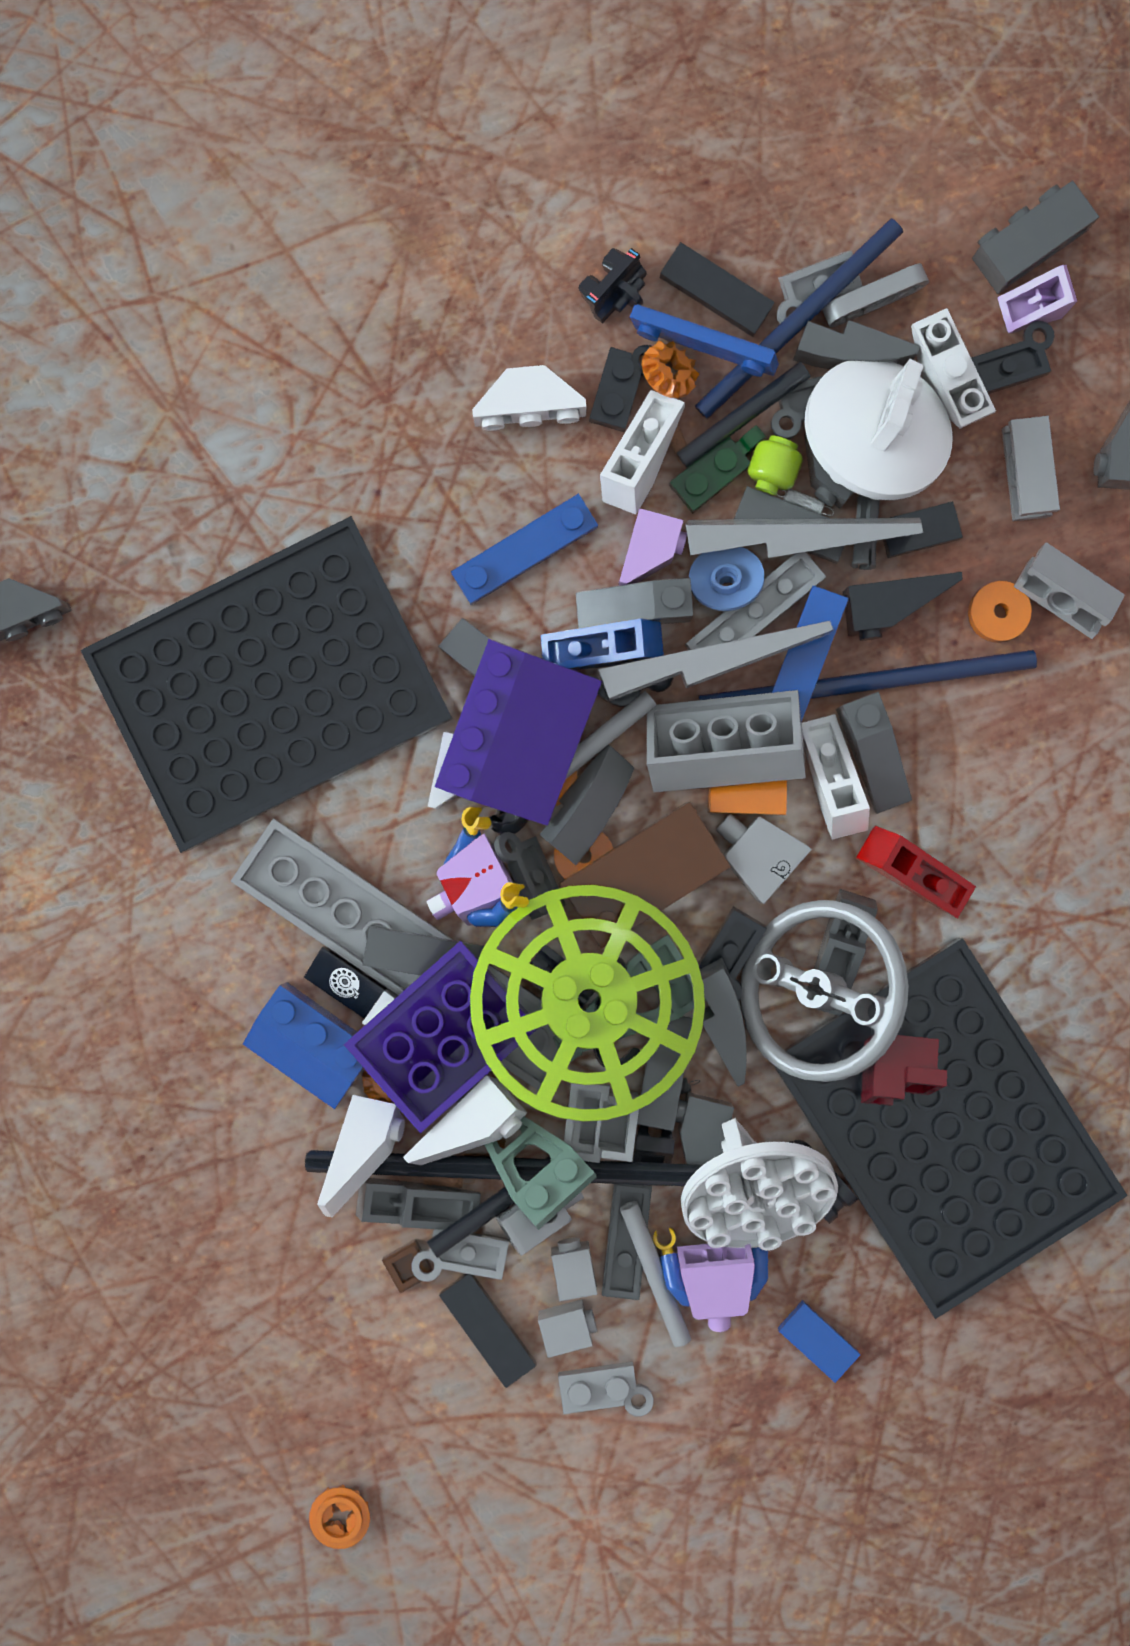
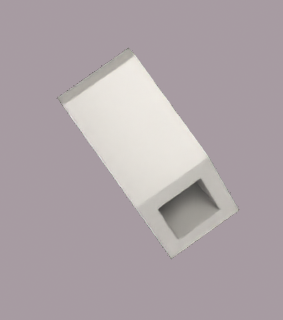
M946 308L912 324L914 344L920 346L917 360L918 363L924 365L921 375L940 397L950 420L961 429L995 413L994 405L948 309Z
M545 365L507 368L472 409L475 427L482 426V429L486 431L500 430L505 427L504 424L519 423L521 427H535L541 425L542 420L557 419V423L560 424L575 423L579 421V417L586 416V399Z

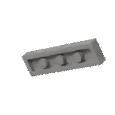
M806 552L794 554L764 579L762 591L753 602L743 608L723 612L689 640L685 646L688 650L756 636L806 595L812 586H816L826 578L825 574Z

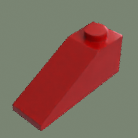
M878 826L873 827L856 856L858 860L879 874L957 919L976 888L974 884L903 836Z

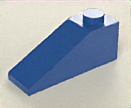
M634 619L540 635L542 658L572 670L611 667L664 656L661 622Z

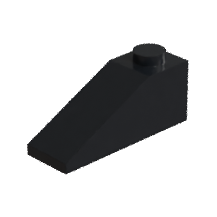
M962 572L848 586L843 591V596L849 598L845 608L848 636L859 635L860 641L882 638V632L887 631L963 580Z

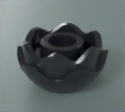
M497 810L496 815L490 816L491 825L493 826L491 829L498 834L504 832L516 834L529 821L528 819Z

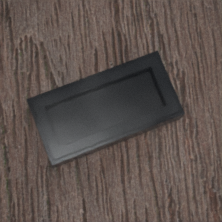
M954 502L890 517L920 518L923 533L883 539L887 557L892 558L962 539L963 536Z

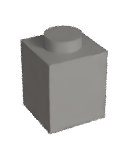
M577 1237L559 1241L557 1247L551 1248L559 1301L597 1295V1284L589 1241L580 1242V1238Z
M582 1299L540 1310L538 1313V1323L548 1358L593 1346L592 1333L598 1332L593 1310L585 1311Z

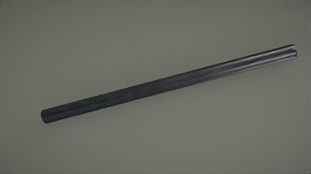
M309 1151L305 1156V1170L313 1173H327L334 1151ZM391 1153L372 1174L502 1180L491 1157L451 1155L423 1165L408 1163L403 1158L406 1154ZM514 1158V1165L520 1177L525 1181H530L551 1162V1159ZM584 1161L597 1176L591 1183L685 1187L690 1177L703 1166L699 1164L600 1161V1163Z

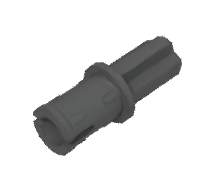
M859 495L856 518H878L880 500H873ZM877 540L854 544L851 567L856 569L859 565V570H872L876 568Z

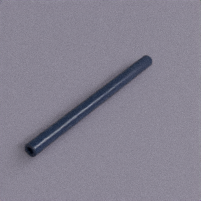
M890 218L759 345L773 349L777 354L807 325L808 321H811L903 233L902 227L894 219ZM737 365L695 405L696 409L708 419L753 375L743 371L741 365Z

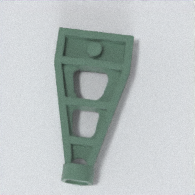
M668 934L650 945L660 958L663 966L683 959ZM640 952L626 964L630 977L652 970ZM690 973L669 981L672 1000L670 1022L679 1019L694 1009L693 985ZM655 985L654 988L659 994L658 985ZM599 995L584 1010L585 1012H595V1002ZM660 1006L656 1009L636 1014L657 1023ZM628 1029L619 1039L634 1035L637 1032ZM555 1035L553 1040L559 1049L562 1040ZM576 1048L571 1061L582 1055V1052L591 1049Z
M478 1083L458 1099L457 1102L459 1103ZM524 1116L520 1120L522 1122L519 1128L521 1135L505 1149H502L497 1141L485 1144V1147L511 1199L539 1230L597 1176L569 1144ZM527 1145H535L550 1155L551 1162L530 1181H525L520 1177L514 1165V1157Z

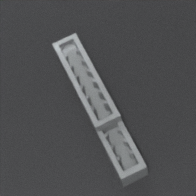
M920 518L688 520L686 523L690 555L766 543L768 558L923 533Z
M830 621L602 668L598 669L609 701L680 674L685 688H689L829 635L833 631V627Z

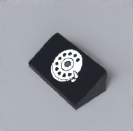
M326 946L320 949L304 976L305 979L364 1019L382 993L387 989L384 985Z

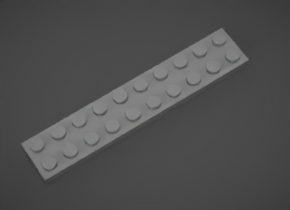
M274 818L231 879V882L397 995H400L421 975L362 966L369 927L375 926L453 940ZM489 964L488 969L507 988L510 977ZM520 985L518 995L520 1004L529 1014L541 1010V999ZM548 1025L539 1027L528 1038L541 1054L548 1060L553 1061L558 1051L553 1040L555 1034ZM519 1046L501 1061L506 1069L539 1090L547 1073L527 1058Z

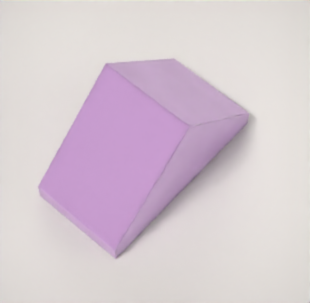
M1061 265L997 297L1008 333L1024 330L1035 321L1048 323L1062 319L1077 302L1067 265Z

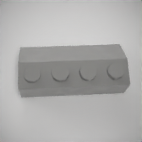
M798 690L658 704L647 713V768L653 792L806 778Z

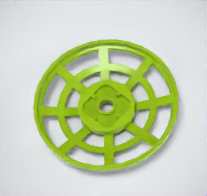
M598 885L567 886L545 892L530 899L527 907H518L493 931L481 951L473 974L470 993L471 1022L477 1045L486 1064L500 1083L518 1099L538 1111L558 1118L577 1121L609 1120L628 1115L649 1105L665 1093L682 1075L695 1053L703 1028L705 1012L704 984L698 962L688 941L676 925L658 908L636 895L616 888ZM577 896H598L615 899L625 903L617 923L594 918L568 921L560 900ZM544 905L546 906L553 927L534 938L522 951L519 958L497 949L504 936L517 922L532 911ZM639 910L652 917L668 932L679 947L684 959L663 966L660 958L651 946L638 934L631 931ZM595 930L610 933L611 936L602 955L597 953L581 954L573 932ZM555 938L559 939L566 960L557 965L551 973L529 964L542 947ZM626 941L644 956L652 970L630 977L626 969L617 962ZM489 964H492L511 973L506 994L509 1022L486 1030L483 1019L482 994L485 975ZM690 973L693 985L694 1012L692 1027L688 1039H685L667 1029L672 1007L669 981ZM523 978L543 987L542 1009L520 1017L518 995ZM658 985L660 998L657 1023L636 1014V992ZM593 990L599 995L600 1006L595 1012H585L580 1008L578 997L582 991ZM548 1025L550 1030L562 1040L553 1061L548 1060L535 1048L526 1032ZM628 1029L650 1038L636 1056L621 1065L613 1042L622 1037ZM515 1037L517 1044L527 1058L547 1073L537 1094L527 1090L509 1074L496 1056L492 1047L493 1044ZM660 1044L681 1054L672 1069L659 1083L646 1093L632 1099L625 1076L644 1065L656 1052ZM576 1048H598L606 1071L584 1073L569 1070L567 1067ZM561 1080L582 1085L610 1082L617 1105L598 1109H579L561 1106L551 1101Z

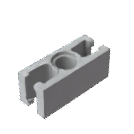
M1049 416L1010 420L1008 426L1003 427L1001 430L1012 521L1051 517L1053 515L1052 512L1060 510Z
M1047 542L1039 549L1036 557H1032L1027 562L1014 585L1016 589L1091 639L1098 634L1102 625L1106 626L1112 621L1125 594Z

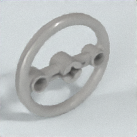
M817 900L787 909L766 926L765 933L744 964L741 975L742 995L740 1001L745 1026L753 1043L762 1055L775 1067L789 1075L804 1080L823 1082L842 1080L857 1075L872 1066L885 1054L895 1040L903 1023L908 1002L909 986L907 969L902 953L895 939L885 926L870 913L856 906L838 901ZM816 918L845 920L859 927L876 944L883 957L888 974V996L884 998L871 994H861L847 988L844 979L835 973L815 969L804 971L794 967L787 958L773 954L772 948L787 931L805 921ZM776 963L777 972L772 978L771 968ZM799 981L808 984L818 985L821 988H823L824 991L843 997L846 1000L839 997L825 995L822 992H820L819 989L807 986L803 983H800ZM762 983L792 990L797 993L799 1001L806 1007L827 1011L838 1009L850 1014L857 1023L873 1028L874 1036L860 1051L836 1063L813 1064L799 1060L784 1051L770 1035L760 1011L759 985ZM874 1002L876 1005V1014L870 1020L868 1016V1008L870 1004Z

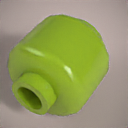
M771 435L769 440L760 441L756 445L748 467V474L757 482L755 486L757 490L770 495H776L778 489L789 490L794 486L803 462L801 453L797 451L798 445L796 443Z

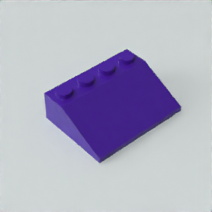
M488 639L434 787L467 800L548 826L602 681L498 641Z
M459 941L343 1044L420 1133L491 1071L477 1045L471 1022L470 993L473 974L479 959L462 941ZM487 969L482 994L483 1019L486 1030L509 1022L506 1007L507 988L489 969ZM518 1001L520 1017L528 1015L527 1010ZM537 1029L526 1032L527 1036L532 1035ZM515 1037L492 1045L500 1061L505 1059L519 1046Z

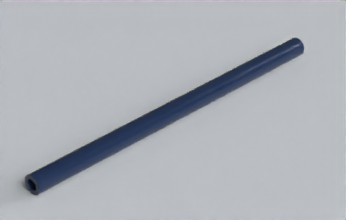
M1034 650L823 678L818 679L811 699L1035 669L1037 667V657ZM775 685L698 695V700L772 693Z

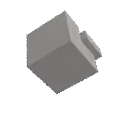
M571 1083L568 1107L598 1109L617 1105L609 1084L582 1085ZM630 1091L632 1099L639 1096L638 1092ZM639 1109L628 1115L609 1120L577 1121L566 1119L564 1142L569 1144L584 1161L600 1163V1158L632 1162Z

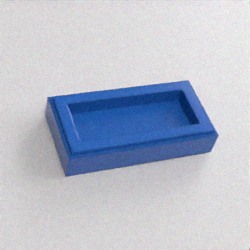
M803 1300L778 1327V1331L835 1383L861 1355L855 1347Z

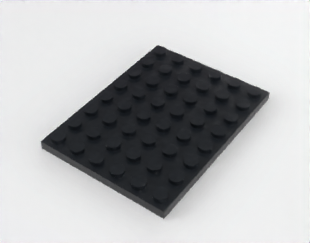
M352 516L80 650L180 853H185L453 719Z
M960 937L907 971L909 986L908 1002L903 1023L897 1034L939 1039L938 1069L947 1070L946 1087L930 1095L905 1093L904 1100L893 1099V1106L861 1103L863 1071L842 1080L823 1082L804 1080L789 1075L775 1067L935 1319L1128 1196L968 945ZM889 983L871 995L887 998ZM872 1002L868 1008V1016L870 1020L876 1014V1005L874 1002ZM843 1012L840 1016L834 1017L784 1049V1051L808 1063H836L860 1051L864 1047V1042L874 1035V1029L857 1023L852 1015Z

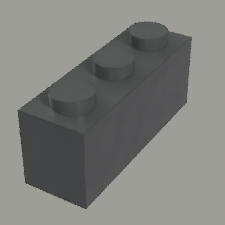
M1073 180L1061 189L1058 185L1051 187L1038 199L1040 204L1031 210L1027 206L1023 207L1008 220L1009 226L1000 232L997 228H994L977 242L980 247L972 257V260L997 294L1086 233L1099 218Z

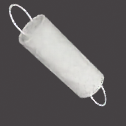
M789 489L783 499L820 515L824 514L821 513L823 507H828L824 506L825 503L793 489Z

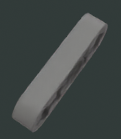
M914 264L832 300L822 311L829 327H836L921 290L929 283V279L922 264Z

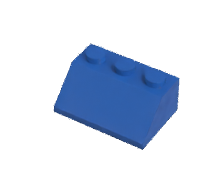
M288 982L279 985L257 1016L243 1042L245 1047L333 1109H336L364 1069L343 1045L357 1031Z

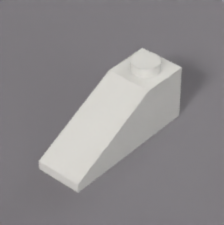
M650 390L600 474L603 502L637 514L653 487L685 408V402Z
M836 715L801 723L807 760L820 808L831 839L867 831L870 807Z
M486 1075L403 1158L408 1163L423 1165L500 1140L502 1137L506 1139L521 1127L522 1122L520 1120L527 1112L498 1079Z
M352 1095L317 1203L325 1216L333 1217L392 1153L395 1141L399 1142L405 1128V1120L402 1119V1115L395 1104Z

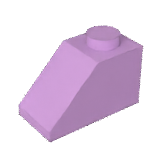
M639 508L619 586L638 583L671 564L674 553L682 555L687 533L681 531L683 520Z

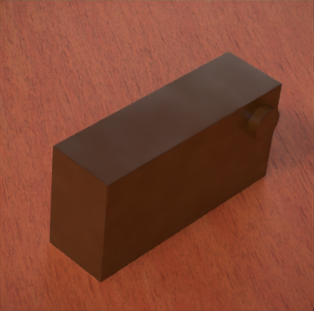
M687 802L559 882L562 888L577 885H598L616 888L636 895L662 911L731 866L692 804ZM598 896L569 897L581 919L594 918L617 923L625 905L621 901ZM639 910L631 930L651 917ZM589 930L601 949L607 945L611 936L610 933Z

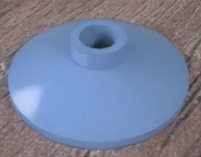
M743 547L702 553L693 562L689 571L691 592L701 604L714 610L732 611L743 608L753 602L762 591L765 579L763 565L754 553ZM724 583H732L730 586H722Z

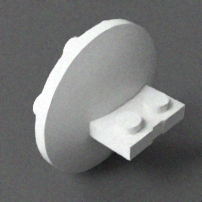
M909 359L905 366L894 362L846 361L829 370L820 379L807 402L805 429L813 454L835 483L841 484L847 489L873 500H898L911 497L925 490L942 473L952 450V427L948 412L940 397L920 377L924 365L912 359Z
M736 1118L723 1123L722 1129L725 1140L721 1142L724 1153L701 1166L687 1181L681 1195L684 1221L691 1232L702 1240L707 1241L708 1245L712 1248H745V1245L750 1244L751 1248L760 1247V1249L765 1251L774 1250L783 1241L798 1235L805 1236L813 1233L816 1230V1224L832 1208L838 1193L837 1179L829 1160L818 1151L796 1143H757L750 1137L749 1133Z

